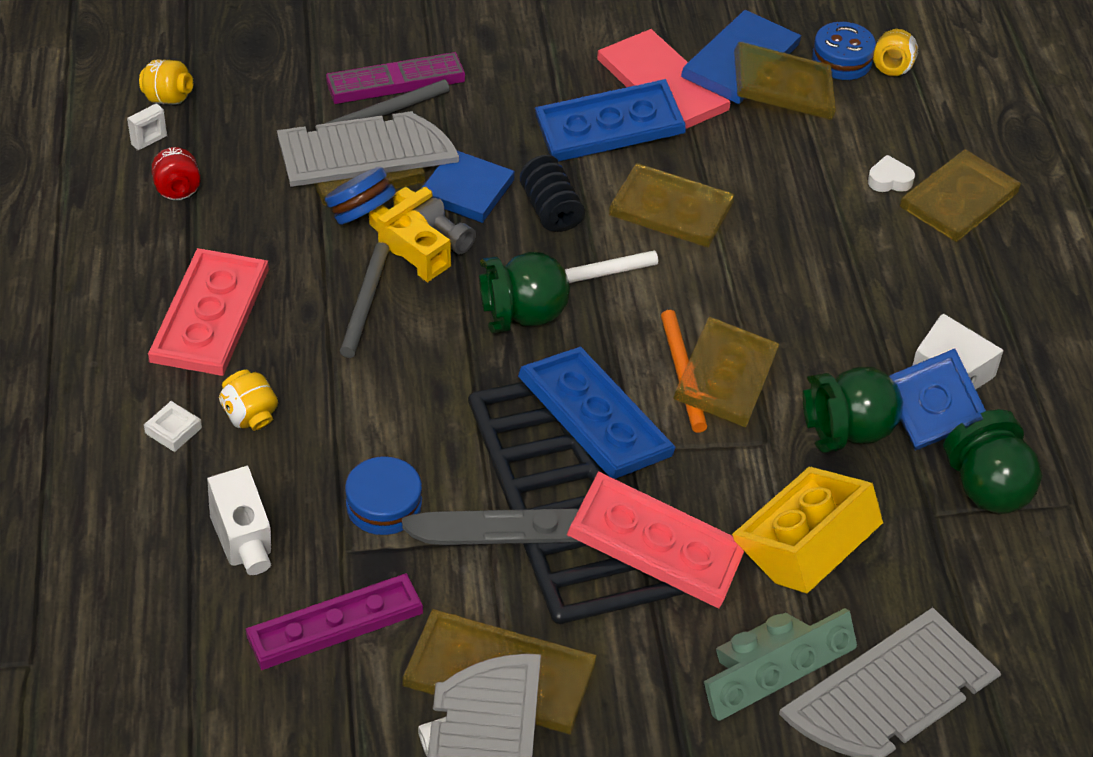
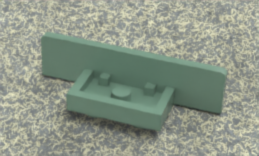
M844 608L811 626L786 612L768 618L766 623L748 632L736 634L732 637L731 641L717 647L719 663L728 669L704 681L712 716L720 721L856 649L857 642L850 611Z

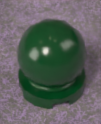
M527 252L512 258L505 266L502 265L498 256L480 260L481 267L486 268V274L479 275L480 294L483 311H491L494 322L488 323L489 330L492 333L510 330L512 320L523 326H540L556 319L566 307L569 300L570 283L566 270L555 258L545 253Z
M855 367L840 373L836 379L829 373L807 377L811 388L803 390L802 394L807 428H816L820 440L814 444L822 453L843 449L847 440L852 443H875L889 436L901 420L903 398L898 385L887 373L875 367Z
M1001 409L980 413L983 420L975 422L965 428L963 422L957 425L947 436L943 448L947 454L950 466L960 471L961 482L966 495L978 508L997 514L1011 513L1029 504L1037 495L1043 475L1038 455L1023 440V428L1013 413Z

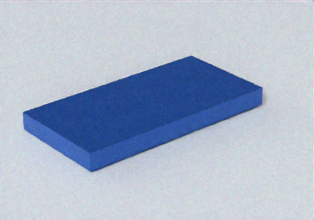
M744 10L683 67L681 77L740 104L799 45L802 35Z
M666 79L535 107L536 118L549 154L557 158L558 161L686 133V124Z
M582 347L521 366L518 377L609 477L616 479L672 457L676 448L673 443Z

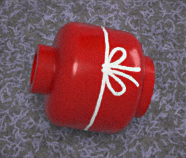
M170 147L162 150L155 156L151 172L154 185L163 197L171 200H182L196 192L200 185V172L195 157L188 150L180 147Z

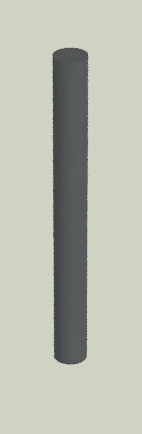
M443 79L326 123L385 116L445 94L450 90L449 85Z
M379 242L375 245L340 349V353L344 357L352 358L355 355L389 252V246L385 243Z

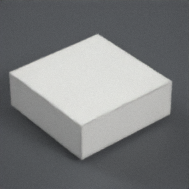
M157 103L127 118L131 145L137 150L167 136L164 109Z
M172 401L144 424L145 434L174 452L202 428L200 418Z

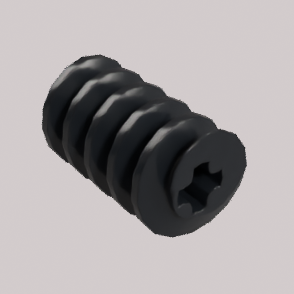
M541 155L529 160L520 173V183L543 227L553 232H563L576 227L585 217L586 210L580 202L577 193H575L572 184H570V180L565 174L563 167L558 164V159L551 155Z

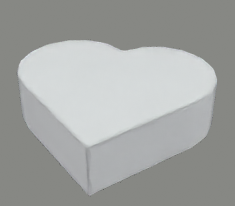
M886 155L871 168L868 185L878 192H886L891 189L899 192L907 191L913 186L915 173L910 167Z

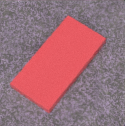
M652 29L598 50L597 60L626 87L666 79L686 124V129L729 111V99L681 77L683 67L688 62Z
M197 248L149 350V362L224 376L269 271L268 260Z
M599 471L567 533L568 536L718 609L725 599L744 553V550L734 541L732 535Z

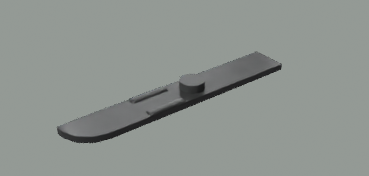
M579 509L441 511L413 514L402 518L403 530L412 538L429 544L580 542L567 535Z

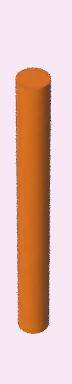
M665 310L661 314V319L692 430L700 433L707 429V422L676 313L673 310Z

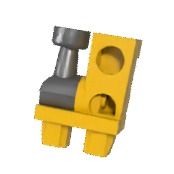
M405 186L396 192L393 198L394 207L388 209L381 205L369 212V224L378 232L379 242L387 244L393 254L404 257L417 267L418 276L428 283L451 267V249L457 254H463L470 249L475 241L476 232L465 223L455 225L446 218L442 200L431 198L433 197L432 191L428 188L423 187L419 191L414 192Z

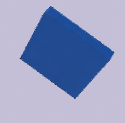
M457 151L459 162L439 165L423 187L432 191L433 197L431 198L442 200L444 209L483 223L514 181L515 171Z
M955 348L889 376L898 385L903 398L901 422L915 451L947 438L949 433L962 422L965 428L973 423L983 420L980 413L986 410Z

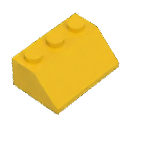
M809 466L732 535L734 541L775 584L807 594L881 526L883 520L873 483Z

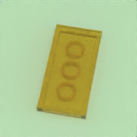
M432 609L403 676V686L435 695L437 682L443 683L456 673L474 664L507 655L539 654L541 659L535 724L571 735L596 664V655Z

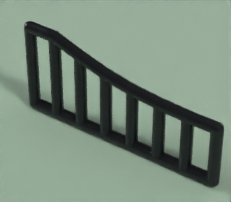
M518 382L472 392L468 397V403L509 509H579L586 495L526 508L521 493L589 478L593 483L598 471L605 474L596 461L546 407L499 418H491L486 405L535 395L526 384ZM558 421L564 433L561 436L503 448L498 436L499 433ZM571 449L580 463L517 478L514 477L509 464ZM582 542L523 543L551 618L556 624H564L685 594V592L665 582L565 606L558 588L637 569L615 558L552 572L546 559L547 555L588 545Z

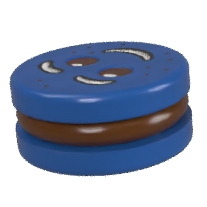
M829 23L820 28L815 36L812 53L813 64L821 73L834 79L853 80L866 75L872 67L876 46L875 38L870 31L855 23Z
M376 167L358 175L330 192L324 198L328 207H331L332 212L335 214L334 218L338 224L351 222L369 213L396 194L394 186L389 184V179L386 178L387 174L383 167Z
M394 457L371 458L358 464L347 477L345 484L347 513L351 521L358 528L368 533L390 535L403 531L402 518L421 512L422 484L420 476L410 464Z

